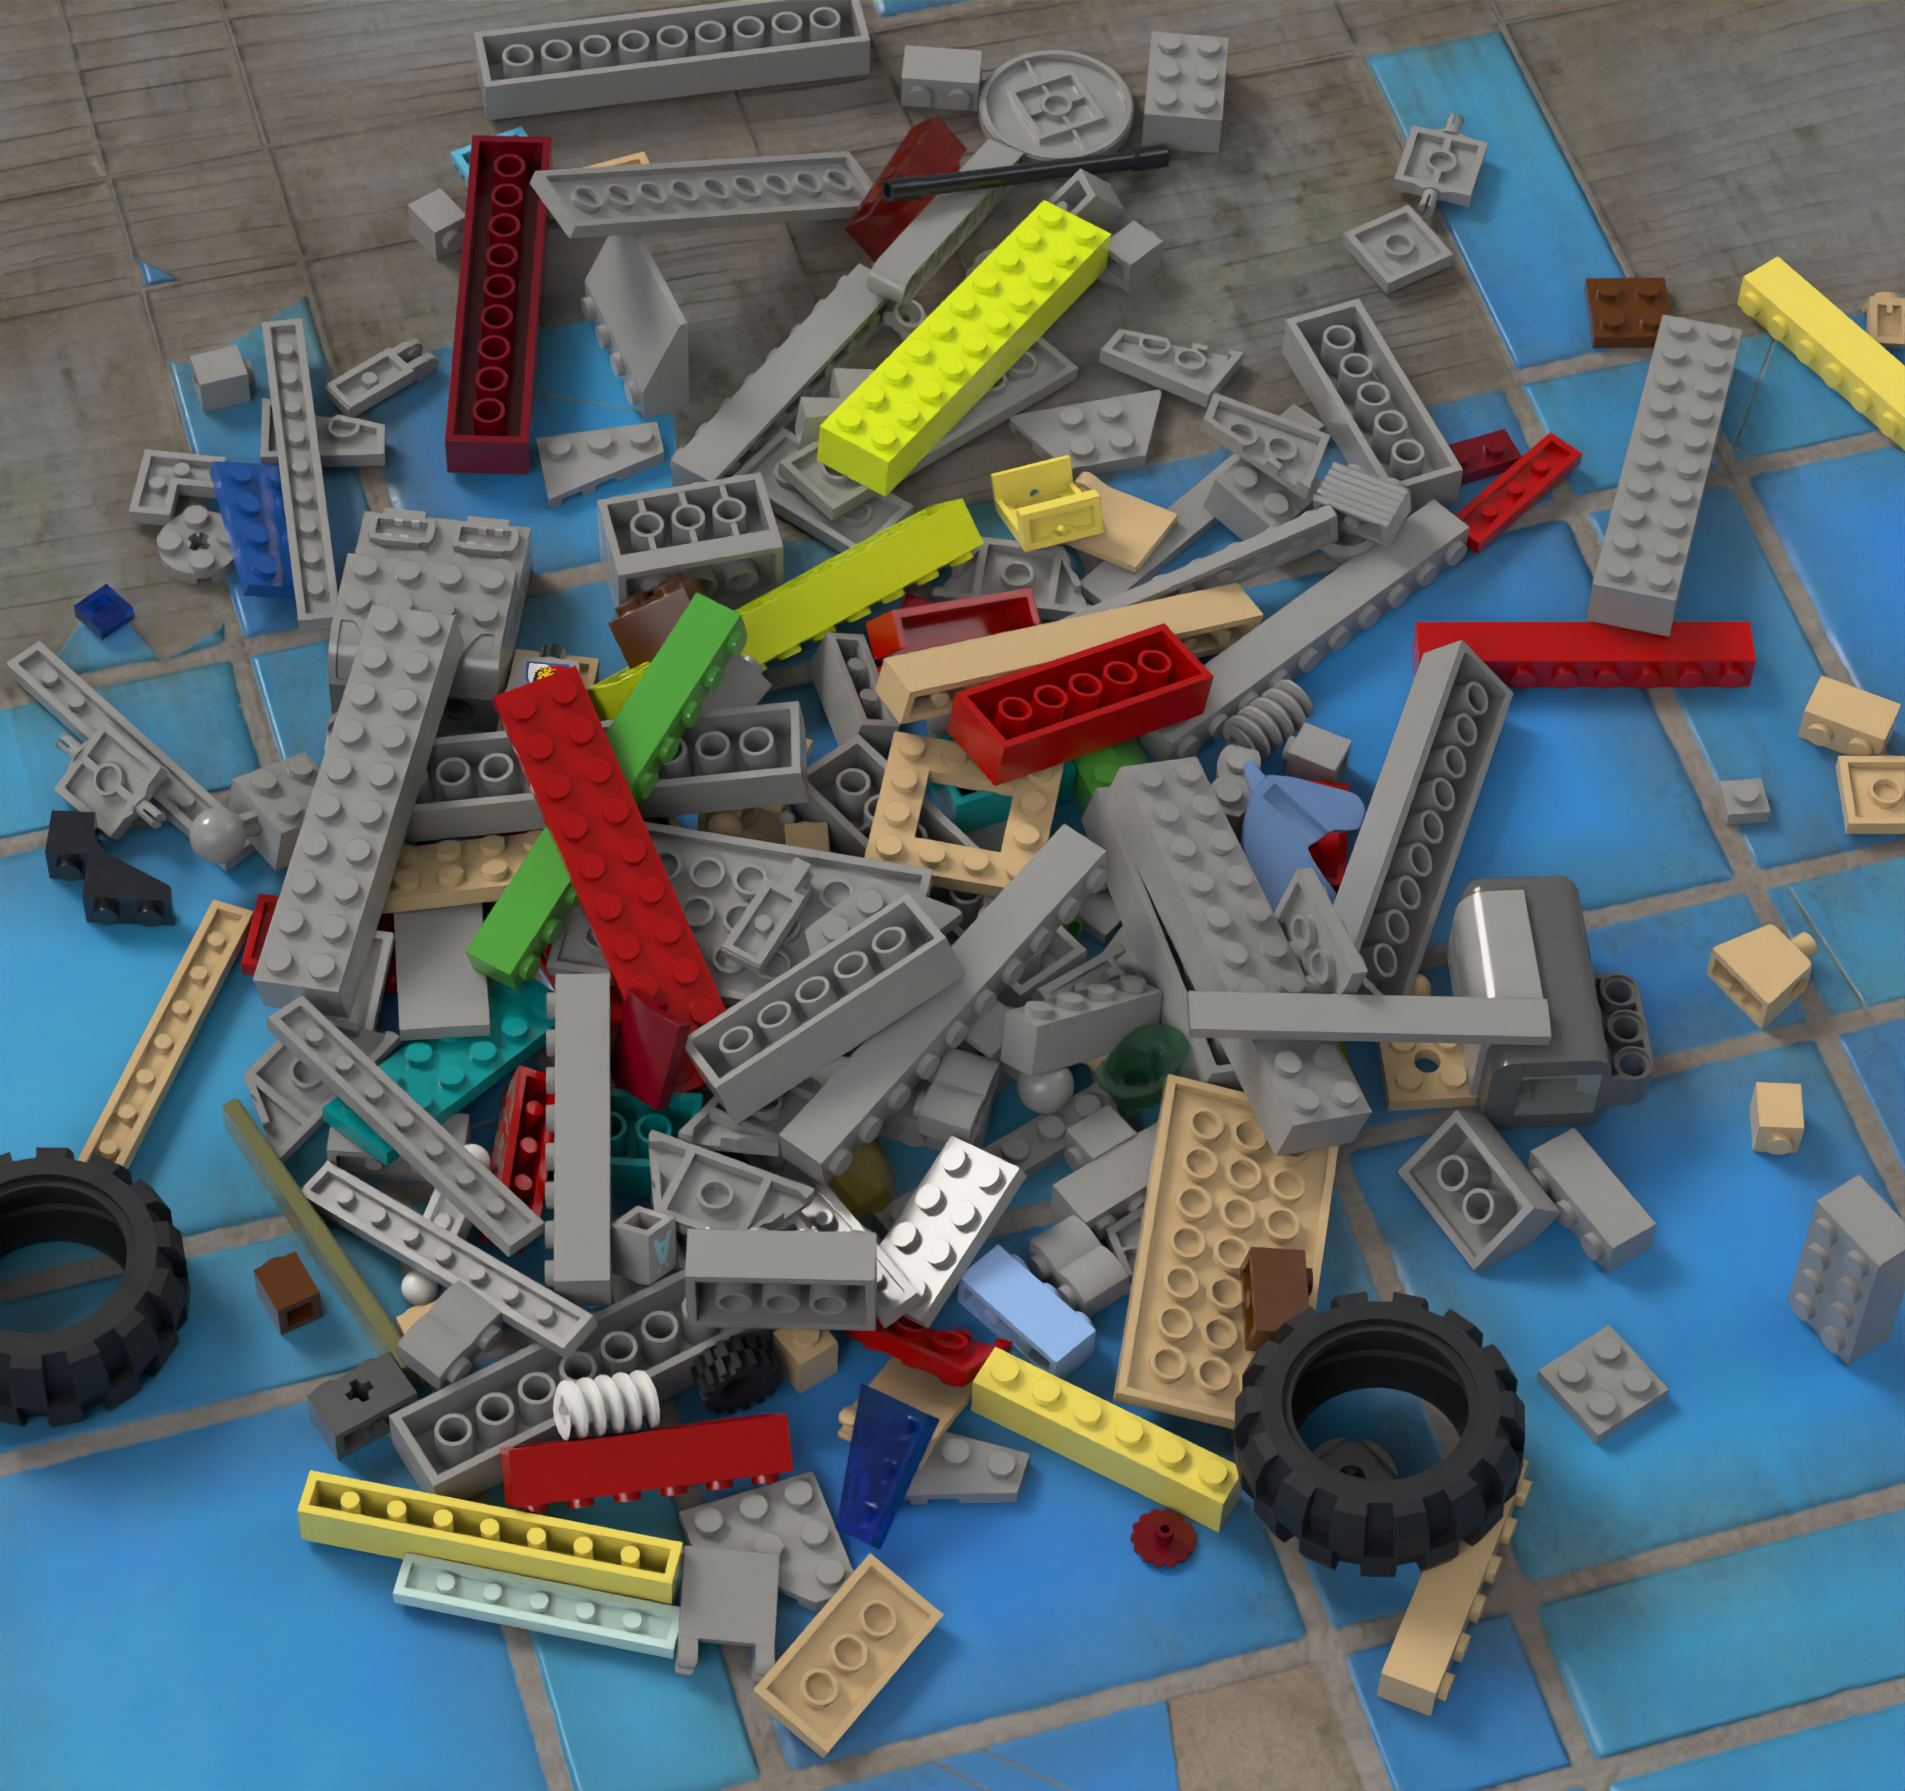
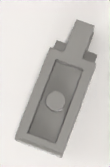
M795 857L783 877L775 874L772 879L766 878L722 945V956L759 975L763 973L807 905L811 894L806 888L813 878L811 864Z

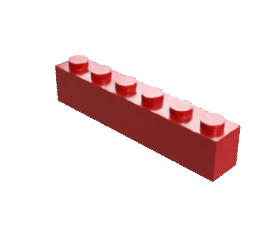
M777 1412L657 1427L656 1429L625 1431L620 1434L609 1433L599 1437L594 1435L587 1436L584 1439L570 1438L567 1441L562 1439L500 1447L505 1504L514 1508L519 1507L520 1511L533 1514L548 1512V1503L566 1501L567 1508H583L594 1506L595 1497L613 1495V1502L642 1499L641 1491L659 1489L660 1496L681 1495L688 1493L687 1485L705 1483L706 1490L727 1489L734 1487L733 1479L751 1477L752 1484L773 1483L780 1481L779 1473L793 1471L788 1418L786 1414Z

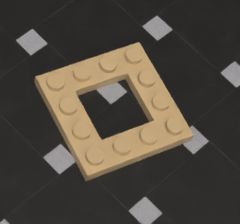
M894 731L864 858L933 869L934 879L932 886L997 897L1049 840L1063 776L1064 763L994 786L955 741ZM928 782L954 785L977 791L997 792L1000 795L1011 796L1012 802L1001 852L917 838L916 833Z

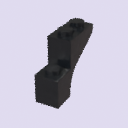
M52 810L45 849L49 877L65 881L85 880L82 899L87 922L102 925L140 924L147 927L175 925V911L170 886L103 850L99 845L100 836L96 812Z

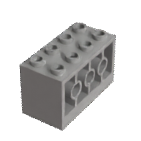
M761 472L597 500L599 555L614 608L621 605L623 599L637 592L644 591L646 597L653 594L652 591L659 587L658 584L678 573H681L684 579L695 574L707 598L732 610L784 584V546Z

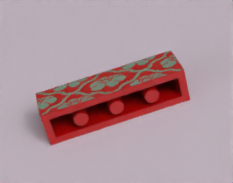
M519 1065L502 1093L490 1172L541 1219L545 1182L547 1181L548 1171H546V1143H552L554 1132H546V1105H555V1094H547L546 1073ZM480 1231L479 1242L496 1246ZM524 1246L516 1253L522 1254L526 1246Z

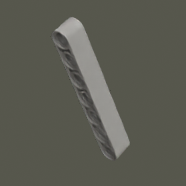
M989 139L959 172L1025 164L1027 155L1019 150ZM1015 185L936 195L874 263L868 277L867 289L899 304L907 305Z

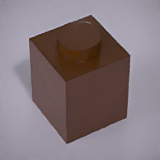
M296 1251L283 1257L271 1258L261 1267L253 1270L257 1296L281 1336L323 1317L320 1292Z

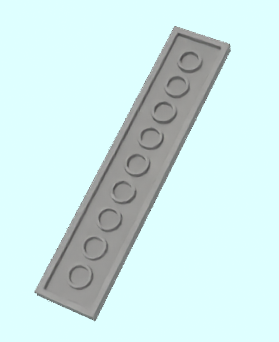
M849 151L535 171L530 181V185L569 239L883 216L889 205Z

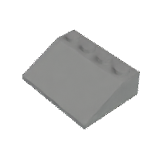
M640 233L608 236L585 279V298L581 299L583 315L587 322L593 321L600 348L608 350L614 375L617 378L622 377L627 400L631 406H637L643 419L688 407V323Z

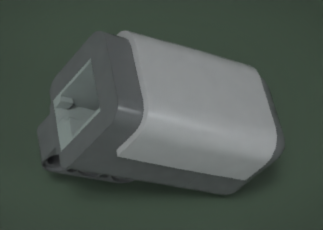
M1559 875L1494 877L1472 880L1464 889L1461 900L1455 909L1447 947L1453 997L1547 999L1552 1036L1549 1046L1461 1044L1470 1095H1478L1476 1104L1480 1105L1481 1114L1498 1130L1585 1126L1596 1120L1597 1112L1602 1111L1603 1106L1631 1105L1643 1100L1648 1090L1654 1061L1640 988L1637 982L1626 974H1594V970L1591 968L1590 949L1580 895L1575 883Z

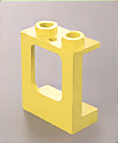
M1069 455L991 474L995 511L1025 552L1104 533L1100 495L1095 489L1081 492L1074 483L1071 457ZM1032 490H1037L1035 495H1030Z

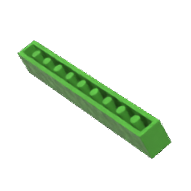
M697 592L605 733L636 805H638L641 798L646 799L652 793L656 784L657 773L664 763L671 762L675 757L682 734L687 727H693L698 721L705 698L710 691L715 692L719 688L725 675V667L732 656L737 657L742 652L747 641V630L740 613ZM547 826L536 840L465 951L474 969L516 991H519L525 980L529 981L535 976L540 966V956L547 945L555 943L561 935L564 927L563 920L571 908H576L580 905Z

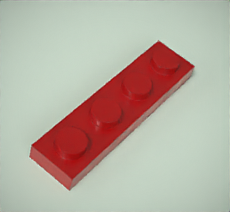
M1553 433L1547 434L1455 515L1469 526L1466 546L1479 554L1579 466L1582 453Z

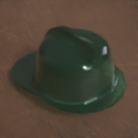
M1152 1024L1138 1028L1126 1036L1111 1054L1096 1068L1095 1080L1099 1087L1110 1095L1121 1115L1127 1116L1133 1110L1152 1108L1162 1100L1168 1074L1174 1075L1188 1056L1189 1043L1184 1033L1174 1026Z

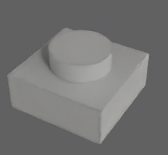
M1762 778L1719 782L1717 792L1726 825L1768 822L1770 808Z

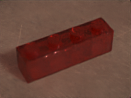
M938 115L912 126L844 227L846 232L873 262L877 261L936 196L932 195L917 200L887 203L882 195L883 181L890 178L914 175L922 177L954 173L960 169L958 163L967 148Z

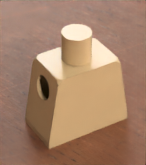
M1768 924L1712 948L1706 974L1762 1030L1804 992L1813 967L1809 959L1818 953V947L1812 936L1806 932H1802L1789 940L1776 926Z

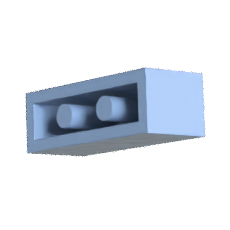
M999 1244L969 1267L958 1282L957 1301L1000 1339L1013 1342L1012 1350L1026 1362L1063 1380L1094 1355L1096 1330L1091 1320L1080 1311L1075 1312L1062 1301L1060 1294L1051 1284L1042 1283L1029 1271L1028 1266L1019 1256L1015 1254L1010 1255Z

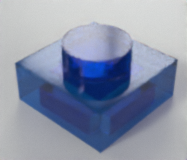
M105 584L74 605L75 617L101 640L135 618L134 608L108 584Z

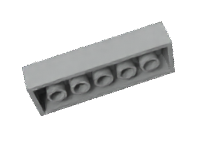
M1360 299L1286 319L1282 354L1348 465L1357 464L1363 467L1369 475L1383 480L1395 478L1401 481L1407 489H1410L1412 509L1407 517L1433 499L1442 506L1458 502L1463 469Z
M906 893L688 1035L685 1051L702 1080L737 1125L787 1091L795 1088L799 1083L825 1066L832 1064L836 1059L854 1047L870 1039L883 1028L908 1014L935 994L945 990L966 974L947 938L913 898Z

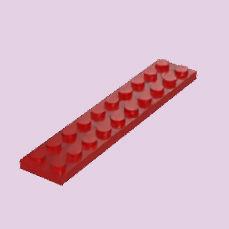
M576 665L494 696L493 704L623 1005H625L629 988L635 987L668 1004V1013L691 1024L690 1035L725 1012L726 1008ZM684 1049L673 1092L693 1093L708 1087Z

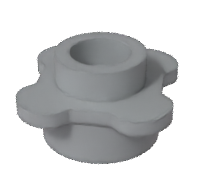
M912 299L907 305L895 302V307L883 314L882 321L885 326L892 327L899 333L901 340L904 341L928 315L921 304ZM902 317L907 318L909 322L903 321Z

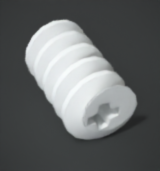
M635 1370L630 1375L619 1372L614 1374L612 1378L607 1375H599L594 1381L591 1378L582 1377L576 1383L569 1379L563 1380L558 1384L555 1391L553 1404L555 1423L559 1434L566 1441L570 1436L572 1426L577 1437L580 1439L587 1437L589 1424H591L595 1435L598 1437L605 1434L608 1421L615 1434L623 1432L624 1419H627V1423L632 1431H639L641 1429L643 1416L649 1428L656 1429L659 1426L660 1406L657 1391L651 1378L645 1371Z

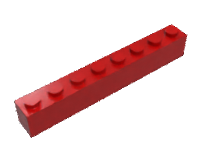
M1415 622L1411 648L1414 678L1423 653L1463 640L1508 688L1518 689L1557 687L1560 689L1571 687H1599L1603 689L1612 687H1641L1645 689L1654 687H1683L1687 689L1696 687H1750L1756 662L1750 622H1673L1669 637L1598 622Z

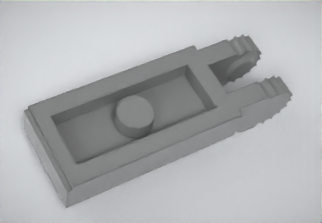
M411 338L392 349L390 347L327 383L324 386L325 396L345 416L355 417L412 384L415 380L422 381L428 375L430 376L436 370L439 361L431 353L423 354L420 357L424 348L423 344L418 339Z

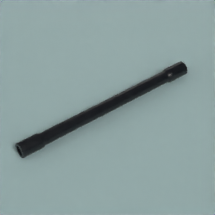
M1164 144L1136 147L1128 151L922 177L914 175L885 179L882 183V195L887 203L917 200L932 195L1071 178L1079 169L1096 175L1127 170L1143 171L1166 168L1169 164V152Z

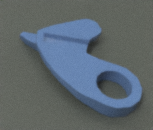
M1254 761L1245 762L1243 764V772L1251 796L1242 826L1241 848L1273 912H1275L1296 870L1308 867L1314 869L1319 881L1325 886L1328 897L1333 905L1337 894L1313 861L1308 847L1324 835L1332 832L1348 833L1358 830L1365 816L1363 802L1358 795L1349 791L1307 780L1271 774L1266 777Z

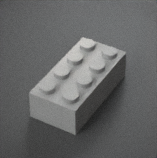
M1859 1174L1816 1201L1787 1300L1795 1315L1800 1320L1807 1321L1820 1335L1825 1347L1830 1352L1837 1353L1849 1365L1889 1339L1905 1291V1222Z
M708 1226L702 1229H688L685 1264L688 1327L876 1331V1233L863 1232L856 1229H849L843 1232L816 1231L809 1228H802L796 1231H778L762 1227H755L749 1230H730L715 1226Z

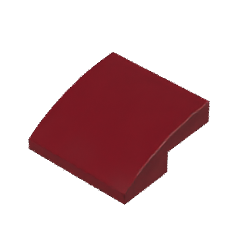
M634 987L628 990L611 1052V1078L624 1090L656 1110L668 1108L691 1024L668 1013V1004Z

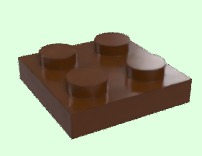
M1586 278L1584 293L1592 348H1650L1655 346L1663 314L1671 316L1665 278Z

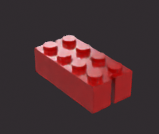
M1032 587L891 610L865 622L874 660L882 659L883 662L884 658L1037 626L1041 622ZM882 666L877 668L878 675L880 674Z

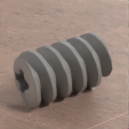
M1281 680L1274 684L1273 688L1262 693L1261 697L1251 701L1249 706L1239 710L1237 715L1228 718L1223 726V738L1227 745L1231 744L1259 751L1260 757L1264 759L1270 755L1271 749H1278L1282 746L1283 740L1287 741L1291 735L1294 736L1295 731L1300 732L1304 723H1307L1306 717L1310 718L1313 715L1314 707L1307 694L1291 680Z

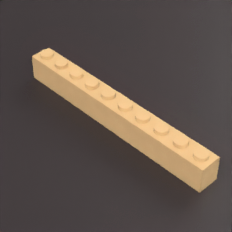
M1237 582L884 658L875 692L901 725L950 714L955 693L1163 623L1169 627L1196 658L1218 654L1260 625L1264 614Z

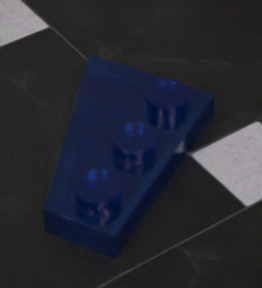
M861 1383L836 1529L872 1547L881 1549L940 1419Z

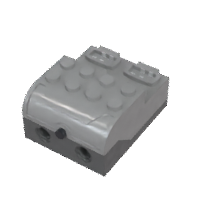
M385 508L384 513L364 511L355 554H347L330 631L328 682L332 715L339 710L371 606L380 605L455 615L464 646L439 727L496 732L499 715L493 704V697L504 693L507 688L515 650L518 649L533 575L531 528L510 526V520L468 516L467 521L431 518L427 517V512L395 508Z

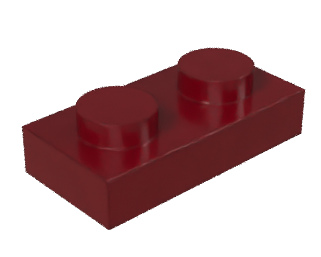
M1505 429L1448 445L1463 469L1460 486L1502 474L1522 457Z

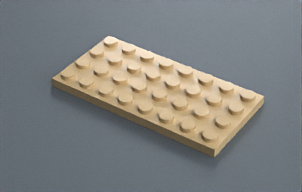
M1168 1074L1164 1082L1113 1401L1234 1429L1235 1399L1242 1392V1375L1256 1351H1245L1240 1266L1251 1247L1305 1250L1306 1268H1312L1313 1288L1308 1296L1309 1307L1311 1306L1316 1310L1339 1145L1275 1156L1244 1092Z

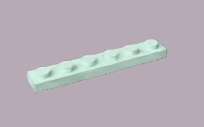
M405 1552L393 1591V1601L398 1604L674 1659L677 1649L680 1607L408 1552Z

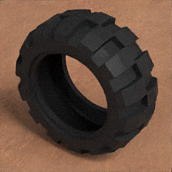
M36 1147L35 1158L12 1161L10 1152L0 1155V1259L15 1250L29 1245L62 1241L79 1243L99 1250L113 1259L124 1270L123 1277L109 1300L92 1315L76 1324L59 1330L41 1333H23L0 1328V1422L25 1427L28 1416L47 1417L48 1424L51 1427L84 1422L83 1410L102 1403L108 1412L139 1392L141 1389L139 1376L143 1372L152 1377L158 1374L179 1343L177 1331L181 1329L188 1319L191 1287L181 1231L173 1226L171 1209L150 1185L141 1179L132 1183L131 1171L93 1153L88 1162L75 1160L74 1153L69 1148Z
M1367 1291L1334 1297L1331 1301V1310L1321 1314H1317L1310 1306L1286 1321L1276 1330L1277 1343L1267 1340L1258 1348L1242 1375V1392L1235 1399L1234 1460L1241 1488L1254 1499V1512L1275 1536L1284 1543L1293 1536L1299 1539V1553L1334 1571L1339 1561L1360 1565L1361 1577H1395L1398 1565L1416 1562L1420 1572H1424L1447 1563L1458 1556V1546L1461 1539L1471 1547L1481 1541L1503 1517L1504 1504L1516 1494L1523 1467L1525 1444V1404L1517 1396L1518 1380L1504 1356L1494 1344L1482 1348L1483 1333L1474 1324L1452 1309H1449L1443 1317L1428 1311L1429 1303L1426 1298L1394 1292L1392 1302L1368 1301ZM1364 1388H1388L1410 1393L1435 1406L1453 1424L1460 1436V1441L1441 1462L1417 1475L1396 1480H1368L1347 1475L1325 1464L1305 1445L1298 1434V1430L1305 1419L1317 1407L1335 1396Z

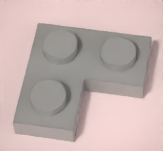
M145 449L129 508L130 522L165 526L174 517L179 495L217 499L209 472L214 461L227 462V458Z

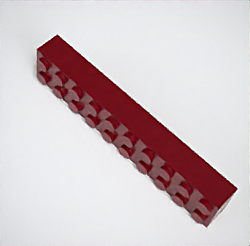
M472 135L445 432L447 473L530 475L550 211L530 185V181L535 171L553 170L552 137Z

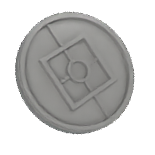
M1046 50L1015 57L991 73L985 81L979 97L978 117L981 129L987 140L992 139L1026 153V163L1117 152L1126 142L1133 125V97L1122 77L1103 62L1071 51Z

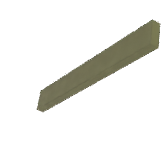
M236 1098L223 1104L226 1131L380 1356L389 1352L413 1388L419 1386V1375L398 1359L397 1344L402 1336L243 1104Z

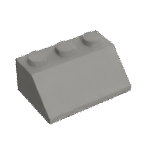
M1456 1109L1397 1171L1474 1271H1480L1532 1244L1561 1214L1560 1210L1482 1114Z

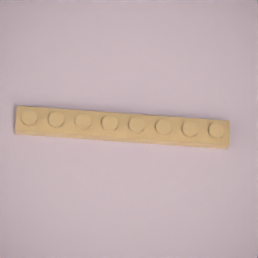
M213 899L85 1144L78 1161L88 1162L94 1153L129 1169L248 937L254 911Z

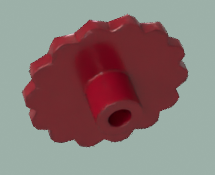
M1153 1509L1150 1514H1142L1139 1517V1521L1133 1524V1533L1131 1534L1130 1541L1134 1544V1553L1140 1555L1144 1563H1152L1157 1568L1163 1566L1173 1568L1177 1563H1185L1187 1556L1194 1552L1193 1544L1196 1542V1534L1192 1532V1524L1185 1521L1182 1514H1174L1170 1509L1163 1511Z

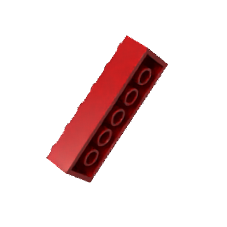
M1163 623L955 693L947 732L992 784L998 786L1204 714L1214 676L1169 627Z

